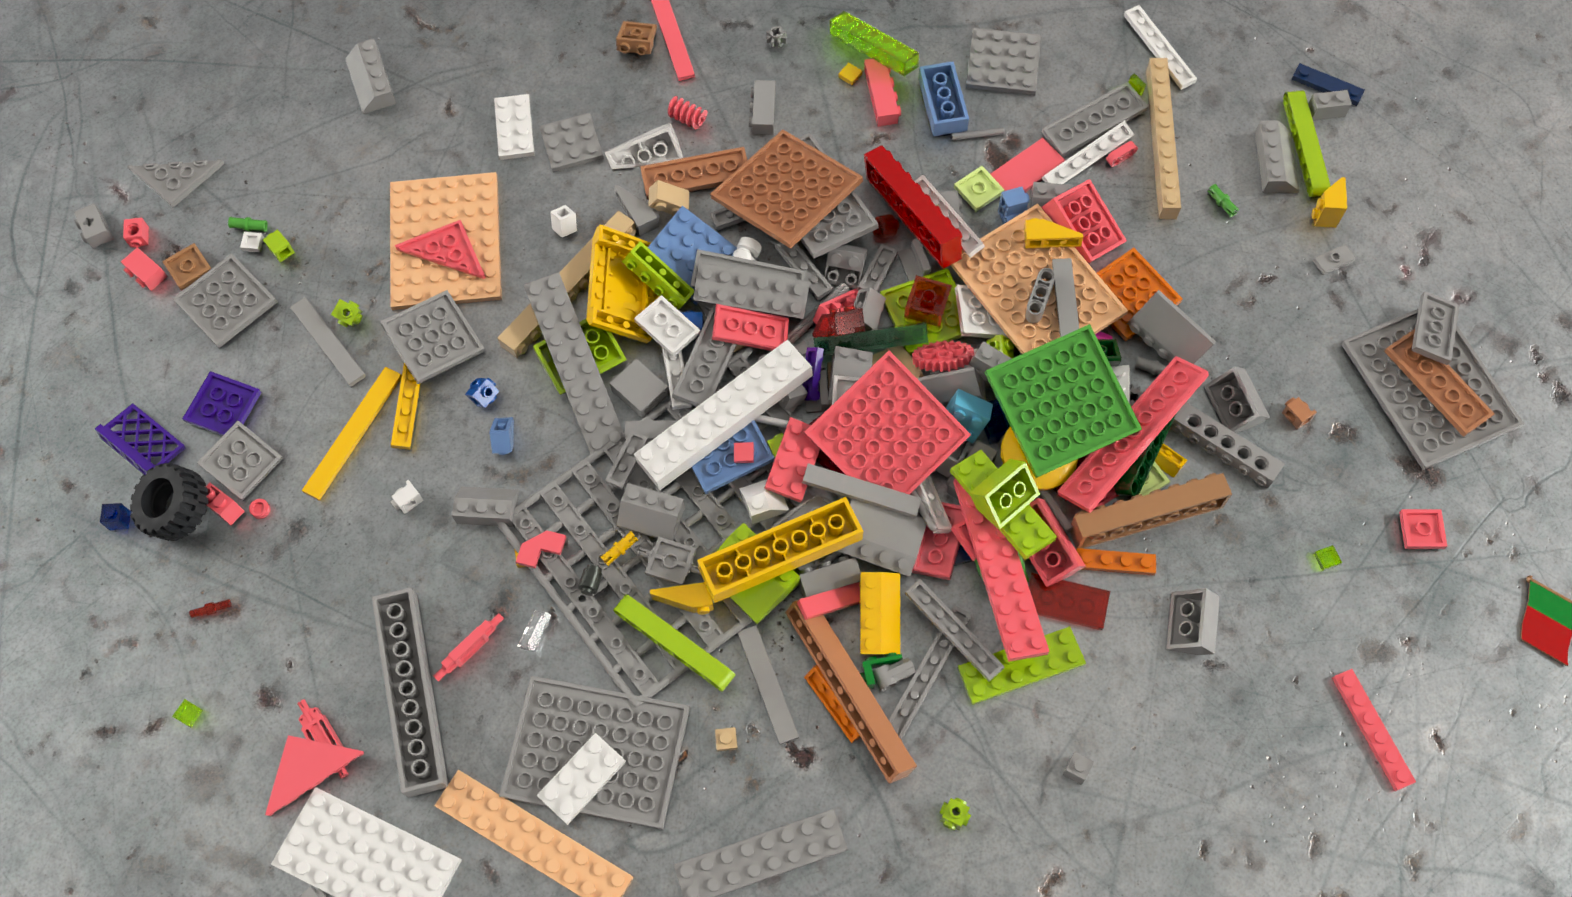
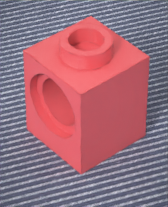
M142 217L125 219L123 239L130 247L137 248L148 245L149 226Z

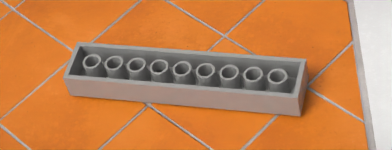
M412 588L373 596L372 603L401 792L409 798L445 789L448 787V780L417 594Z

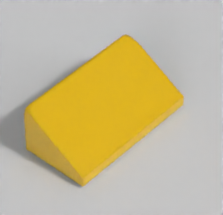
M1164 443L1155 459L1160 469L1173 478L1188 461Z

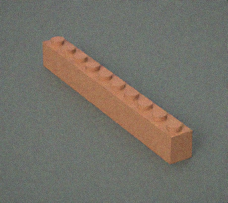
M793 601L785 612L886 780L890 784L908 777L917 765L824 615L805 620L796 603L797 601Z

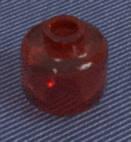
M892 214L881 215L875 218L879 228L872 232L879 239L894 237L897 234L899 221Z

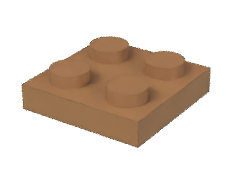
M195 243L162 261L181 291L212 269Z

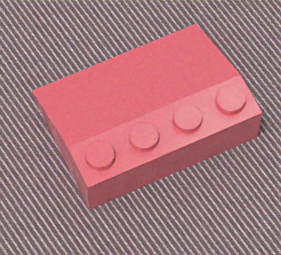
M1090 179L1060 194L1041 207L1054 223L1083 234L1081 247L1075 248L1088 264L1127 241Z

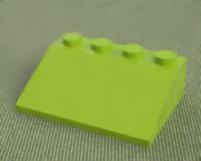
M586 319L579 322L600 374L627 361L612 332L590 326ZM543 340L533 345L534 352L559 394L566 393L546 341Z
M742 523L717 551L756 534L745 523ZM791 570L729 598L758 624L800 584V576L794 570Z

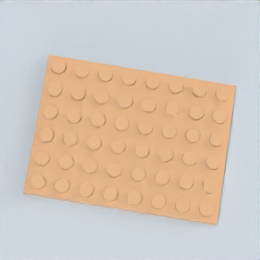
M496 172L390 182V306L392 310L408 309L448 290L456 304L502 300L498 179ZM461 220L486 278L482 279L397 251L395 245Z
M1038 204L980 238L985 247L971 258L962 250V259L951 265L1021 354L1060 338L1054 284L1042 319L1038 323H1030L1025 317L1027 304L1038 273L1043 268L1053 270L1052 259L1071 258L1079 329L1090 324L1096 334L1128 313L1125 306L1075 247L1025 248V220L1037 218L1053 222ZM1031 310L1033 313H1038L1036 310Z

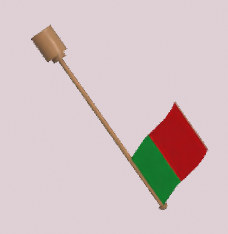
M1527 576L1526 581L1529 583L1528 602L1521 624V640L1568 667V649L1572 638V600L1532 578L1533 576Z

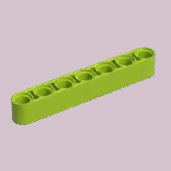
M1305 91L1285 92L1283 103L1308 196H1322L1324 191L1331 185Z
M625 594L613 609L620 618L721 692L725 690L735 677V673L631 596Z

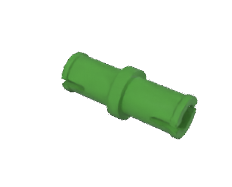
M1217 184L1209 187L1207 192L1216 200V204L1222 207L1230 217L1236 215L1239 208L1230 200V196L1224 194Z
M229 217L228 219L229 228L244 229L249 232L251 230L266 232L268 228L266 220L251 219V217Z

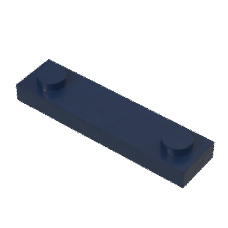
M1299 63L1291 79L1322 93L1348 90L1351 103L1354 106L1359 104L1365 91L1363 88Z

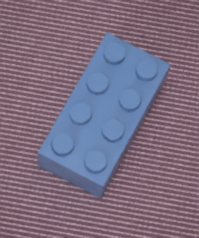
M954 61L919 67L918 81L933 136L967 131L969 116Z

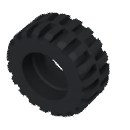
M165 463L156 465L155 468H150L146 471V475L141 476L140 482L134 487V494L131 495L132 504H130V511L132 512V520L135 526L144 534L167 541L183 539L188 536V533H193L196 530L195 527L201 524V518L206 514L207 510L205 508L209 502L207 498L208 489L205 487L206 483L197 472L176 464ZM173 493V499H172L171 505L169 506V508H168L167 511H166L167 501H168L169 497L171 496V494Z

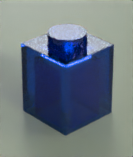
M122 503L102 504L100 523L108 530L129 529L131 511Z

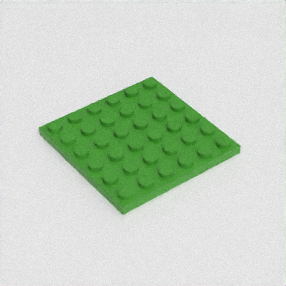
M1090 324L984 372L1035 478L1142 430Z

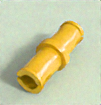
M629 531L619 542H614V546L600 558L607 566H610L620 555L626 554L625 551L638 541L637 537Z

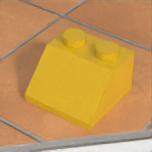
M1341 177L1325 190L1321 198L1317 200V205L1311 212L1314 226L1336 228L1347 210L1346 177Z

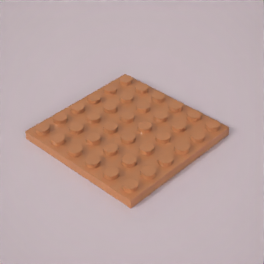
M782 129L711 192L710 196L717 203L791 249L863 182V176Z

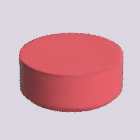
M256 499L249 506V512L256 519L267 517L271 510L270 505L264 499Z

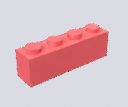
M885 56L865 59L864 72L877 127L898 124L901 108L896 103L898 102L897 92L893 91V77L889 75L891 73L890 64L886 63Z

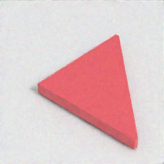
M461 220L395 245L397 251L482 279L486 278Z
M288 735L265 815L272 816L276 811L287 806L333 773L349 765L357 757H361L364 751Z

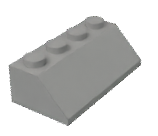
M374 38L357 43L345 60L362 113L366 114L397 104Z
M1260 121L1255 131L1262 192L1299 193L1291 130L1279 121Z

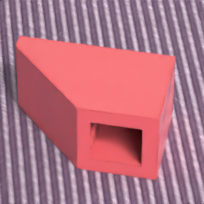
M209 483L206 486L208 489L207 498L209 499L206 506L228 524L232 525L245 511L213 484Z

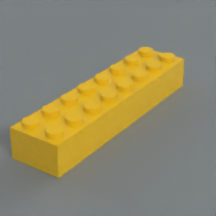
M844 497L697 560L698 568L714 603H717L861 541L863 529L847 498Z

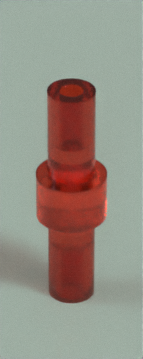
M230 599L217 603L210 602L204 604L203 607L190 610L189 614L191 618L204 614L211 615L217 613L218 610L231 607L232 604Z

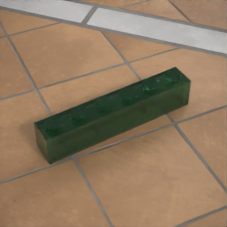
M927 322L818 335L813 338L814 347L824 349L823 356L833 355L836 346L865 351L929 342Z

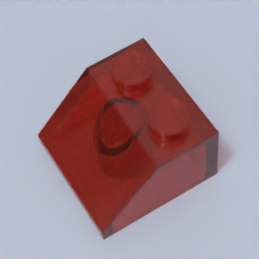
M854 305L844 306L843 310L841 308L829 309L830 313L821 315L812 336H841L865 331L863 309L855 308Z

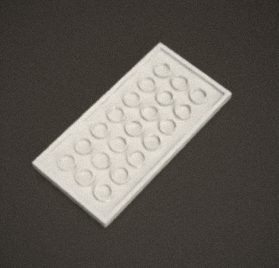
M315 787L271 865L316 888H320L334 897H442L461 859Z

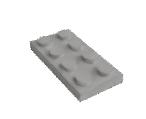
M1424 291L1420 297L1411 351L1448 365L1452 360L1460 305Z

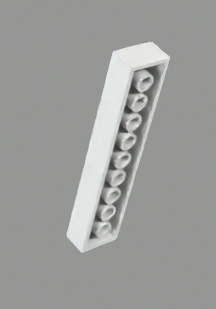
M787 339L635 452L634 456L637 463L658 489H663L812 377V366Z

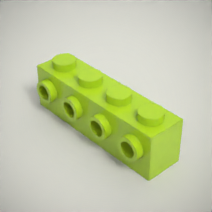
M641 241L622 261L656 295H662L677 310L694 294V289Z

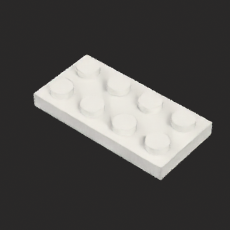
M529 94L494 98L499 159L535 156Z
M595 733L537 796L568 825L626 761Z

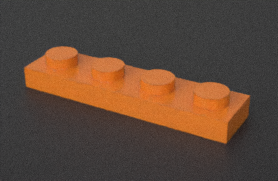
M1076 548V551L1086 565L1081 570L1153 576L1156 574V554Z
M815 665L804 678L851 743L857 741L860 738L859 733L819 667Z

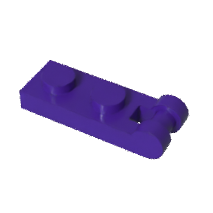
M807 348L805 359L812 366L813 376L802 383L808 392L804 401H817L820 398L818 385L824 358L823 348Z

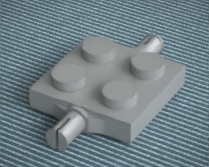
M658 537L656 545L651 551L639 548L638 556L648 558V566L645 571L647 576L680 586L684 585L690 572L701 575L698 566L693 564L696 554V548Z

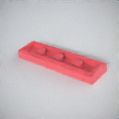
M860 582L799 599L796 603L805 620L860 604Z

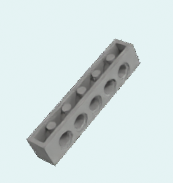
M1187 402L1177 412L1171 425L1173 431L1183 434L1192 443L1202 446L1208 453L1221 458L1225 464L1232 465L1241 474L1254 479L1260 486L1269 488L1285 465L1280 460ZM1188 423L1194 424L1195 427H1191ZM1205 433L1210 434L1212 438L1207 437ZM1221 444H1226L1228 448H1224ZM1238 454H1242L1245 459L1240 458ZM1255 465L1261 466L1262 469L1256 468Z

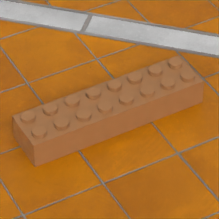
M1212 473L1205 476L1204 479L1198 480L1194 478L1187 481L1186 484H1174L1162 491L1161 489H1156L1148 495L1142 496V494H1139L1128 501L1118 500L1107 507L1101 505L1094 508L1091 513L1085 510L1075 514L1071 522L1073 527L1070 530V535L1075 548H1088L1222 509L1232 496V492L1223 473L1218 475Z

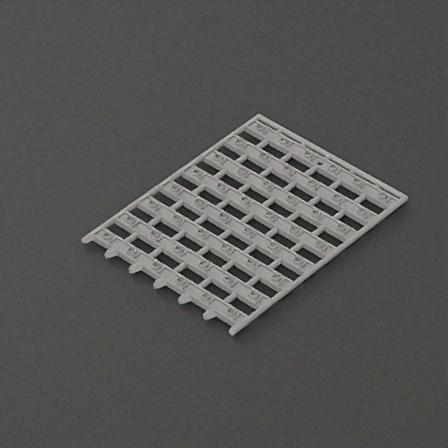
M746 346L731 357L726 369L735 378L751 367L746 361L752 353L751 347ZM670 399L639 421H653L666 411L674 420H680L691 412L692 409L673 410ZM777 402L764 413L769 417L789 420L790 417L795 418L792 412L796 407L783 410ZM765 423L757 424L760 431L770 425ZM776 426L784 434L786 428ZM624 431L620 434L621 439L619 442H608L601 449L596 450L514 508L512 523L525 541L547 530L557 532L562 527H565L581 548L580 551L565 560L562 554L557 555L541 551L539 559L549 573L544 575L538 566L535 569L531 567L529 569L621 692L634 695L618 674L623 670L641 693L640 696L651 698L689 668L651 640L634 651L616 627L624 620L619 616L611 620L593 597L596 594H592V596L582 594L578 588L580 578L571 568L573 564L587 556L593 565L602 569L601 573L604 579L600 582L597 593L609 585L620 600L627 594L659 617L649 604L652 601L650 592L643 596L626 574V572L640 562L647 568L648 558L638 556L639 548L651 551L656 542L652 543L647 535L617 527L621 502L613 494V491L618 488L612 485L607 486L591 466L592 462L604 454L614 464L623 447L621 441L625 439ZM817 461L815 462V466L824 468ZM773 462L753 471L748 476L745 475L728 483L727 485L730 488L717 498L711 492L705 495L692 468H689L677 477L674 484L661 492L637 463L628 483L672 495L682 488L699 511L685 521L681 518L674 541L696 548L693 564L698 566V559L716 552L724 541L739 527L721 504L735 494L745 506L739 488L753 484L752 481L765 472L769 475ZM572 476L578 480L591 497L577 508L574 507L559 487V485ZM807 489L802 501L812 496ZM833 493L834 496H835L838 500L845 497V496H842V495H838V494ZM784 497L786 502L790 501L794 507L800 504V502ZM846 497L850 504L851 498ZM543 498L559 519V521L544 531L527 510L529 506ZM595 504L613 525L611 529L599 537L581 516L582 513ZM778 515L758 523L766 531L779 521L781 517ZM702 517L707 519L722 538L721 541L708 550L690 528L691 525ZM750 519L745 524L749 528H752L757 523L752 524ZM497 522L496 525L517 553H519L521 543L505 523ZM631 531L638 539L630 547L636 556L622 566L616 560L610 566H607L600 558L608 551L603 543L617 533L623 538ZM835 551L819 563L817 560H814L796 569L800 574V570L812 567L815 570L820 568L819 564L827 561L832 563L844 553ZM654 578L659 584L655 589L679 586ZM552 579L556 580L571 600L570 604L566 605L551 585L550 581ZM581 596L586 597V600L584 602L579 601V598ZM728 597L721 601L737 619L738 623L725 633L720 630L709 614L700 615L679 608L677 609L682 616L670 624V626L677 630L688 622L705 643L706 647L703 650L710 654L753 622V620ZM577 608L594 631L593 634L589 635L572 613L573 610ZM601 640L616 660L617 664L615 666L611 665L595 641ZM654 646L658 648L674 669V671L659 682L640 658V656ZM627 699L634 708L644 703L640 700Z

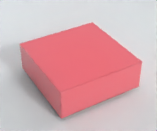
M753 442L734 443V463H754Z

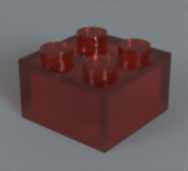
M916 275L905 307L904 317L940 327L950 298L952 285Z

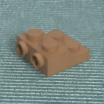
M623 21L616 38L617 51L622 53L633 52L639 55L651 54L657 25Z

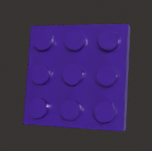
M210 371L182 419L186 423L223 436L237 421L242 424L245 423L262 392L258 388Z

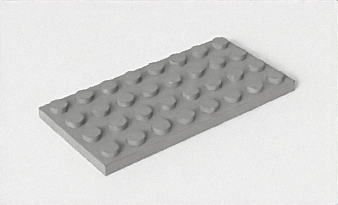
M811 133L798 138L826 155ZM853 190L813 227L801 241L812 257L817 258L878 229V222Z

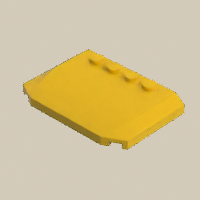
M599 225L592 238L586 320L590 326L648 343L652 337L635 323L634 318L660 296L656 295L622 261L640 241L647 247H649L651 242Z

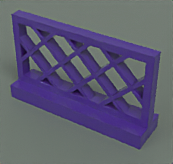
M133 403L105 426L100 424L95 428L103 442L143 475H146V471L150 468H155L156 465L169 463L186 448L184 444ZM135 411L137 419H127V415ZM140 423H150V429L140 430ZM123 424L122 431L111 430L115 425ZM137 424L136 430L126 431V425ZM150 434L149 441H139V435ZM153 434H163V440L153 441ZM125 435H135V442H126ZM166 444L178 446L173 451H166ZM152 445H163L162 452H152ZM138 446H148V452L139 453ZM162 456L161 461L156 465L151 463V457Z

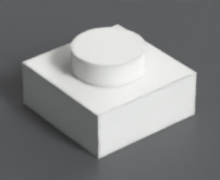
M244 232L240 246L241 250L260 252L263 243L262 239H264L263 234Z

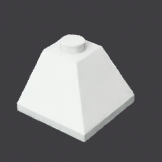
M767 479L739 488L752 524L789 512L784 496L764 489Z

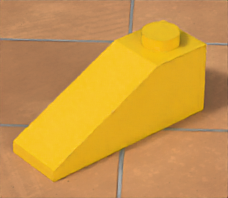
M1031 218L1025 220L1024 225L1025 248L1081 247L1082 233L1051 221Z
M705 582L650 590L652 600L700 615L708 614L714 610L713 600Z

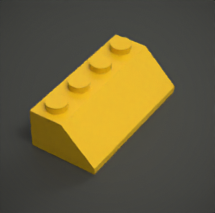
M860 572V654H900V573Z

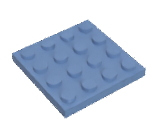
M684 206L677 211L648 247L689 286L691 285L697 249L733 256L734 251L737 250L736 246ZM693 294V295L689 298V300L692 301L695 305H697L698 302H697V301H693V296H694V294Z
M753 420L693 465L692 469L706 495L774 462L775 458L755 420ZM753 442L754 463H734V443Z

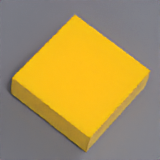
M848 62L840 71L838 77L853 86L862 75V70Z

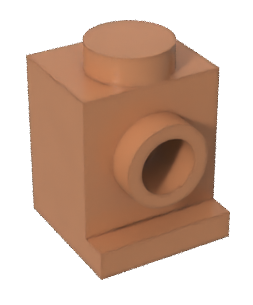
M1293 397L1288 400L1282 412L1297 430L1311 421L1317 413L1315 409L1311 411L1308 404L1299 397L1296 399Z

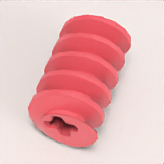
M674 96L668 106L669 117L677 121L680 120L681 123H686L687 126H692L693 129L701 127L708 111L704 110L701 113V107L695 110V104L690 106L689 101L684 103V99L680 98L678 100V96Z

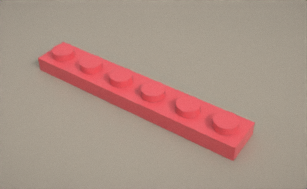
M1353 669L1334 676L1332 680L1395 792L1416 783Z

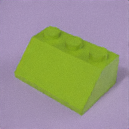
M1009 459L969 494L976 509L996 528L1001 529L1038 497L1040 492L1026 462Z

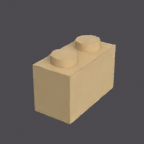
M659 180L649 188L648 207L669 213L672 216L682 206L689 210L688 190Z

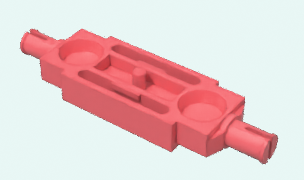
M498 613L491 621L485 620L479 627L475 628L441 662L442 668L433 677L439 682L447 673H451L454 669L460 668L489 640L488 637L495 631L496 626L504 620L502 615Z
M305 699L297 703L303 713L298 720L303 726L301 730L306 739L313 740L312 735L315 741L335 745L334 739L337 746L344 747L327 717L321 713L319 708H309ZM345 767L338 771L341 779L349 775Z

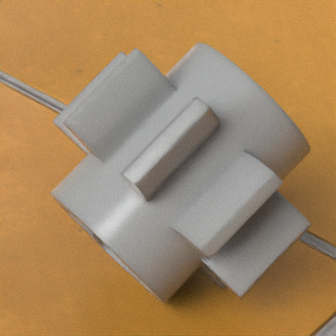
M772 26L770 31H766V43H770L772 48H781L783 43L786 44L787 33L781 27Z

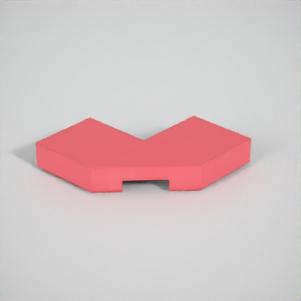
M547 530L522 543L515 561L516 564L535 569L541 551L561 555L567 538L566 535Z

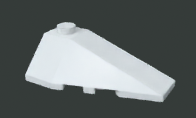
M671 122L605 152L612 169L640 167L683 158Z

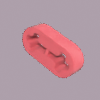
M1129 141L1112 151L1106 157V161L1111 167H1115L1137 152L1138 147L1132 141Z

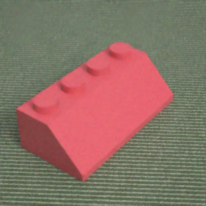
M1037 498L1029 505L1054 532L1057 538L1029 557L1045 586L1049 587L1070 577L1086 565L1046 500Z

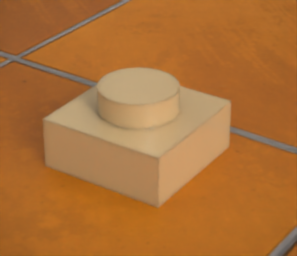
M735 727L715 729L717 752L738 749Z

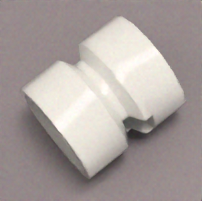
M742 237L733 256L756 261L762 246L753 238Z

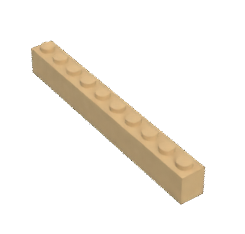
M1150 58L1146 69L1158 218L1177 219L1181 210L1168 58Z
M619 210L604 225L631 236H635L637 231L635 222ZM592 239L559 272L571 302L589 284ZM531 304L497 338L500 346L516 358L524 354L528 346L533 341H536L542 333Z

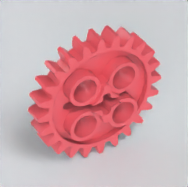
M946 340L943 342L936 341V343L930 342L929 345L923 344V347H917V350H914V353H912L913 365L915 367H919L920 370L925 369V371L932 370V372L940 370V372L951 371V369L958 370V367L964 368V365H969L974 356V350L971 345H967L966 342L961 343V341L955 343L954 340L950 342Z

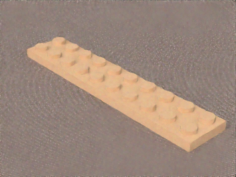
M460 770L456 772L448 787H446L434 805L580 897H623L634 878L511 801L499 797V794Z

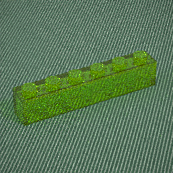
M843 11L829 20L830 35L902 76H906L919 67V52L851 14Z

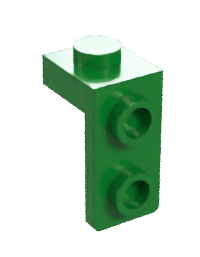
M889 653L883 658L869 657L862 662V672L860 675L870 690L875 689L872 669L884 665L889 666L903 659L902 654Z

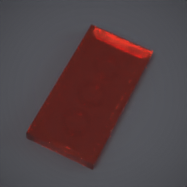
M1031 573L1029 589L1038 615L1103 630L1110 591L1065 580L1046 587L1039 574Z

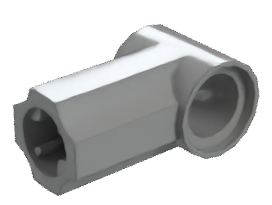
M907 657L890 666L884 665L873 671V675L881 692L897 685V682L914 675L916 671L912 661Z

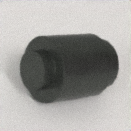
M589 564L584 568L578 585L582 594L592 596V594L597 593L603 576L600 567Z

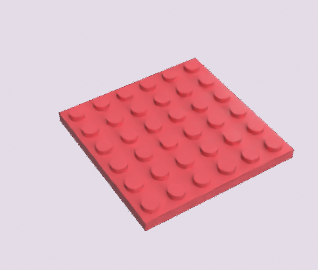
M890 350L805 431L806 435L845 475L909 495L971 436Z

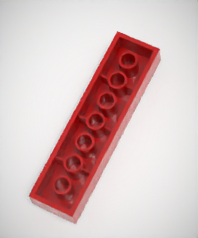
M883 145L865 153L866 179L939 265L944 269L961 260L963 250L961 231L955 228L951 220L942 214L938 205L935 206L930 196L922 191L919 183L913 181L910 173L905 172L901 163L896 161L892 153L886 150Z

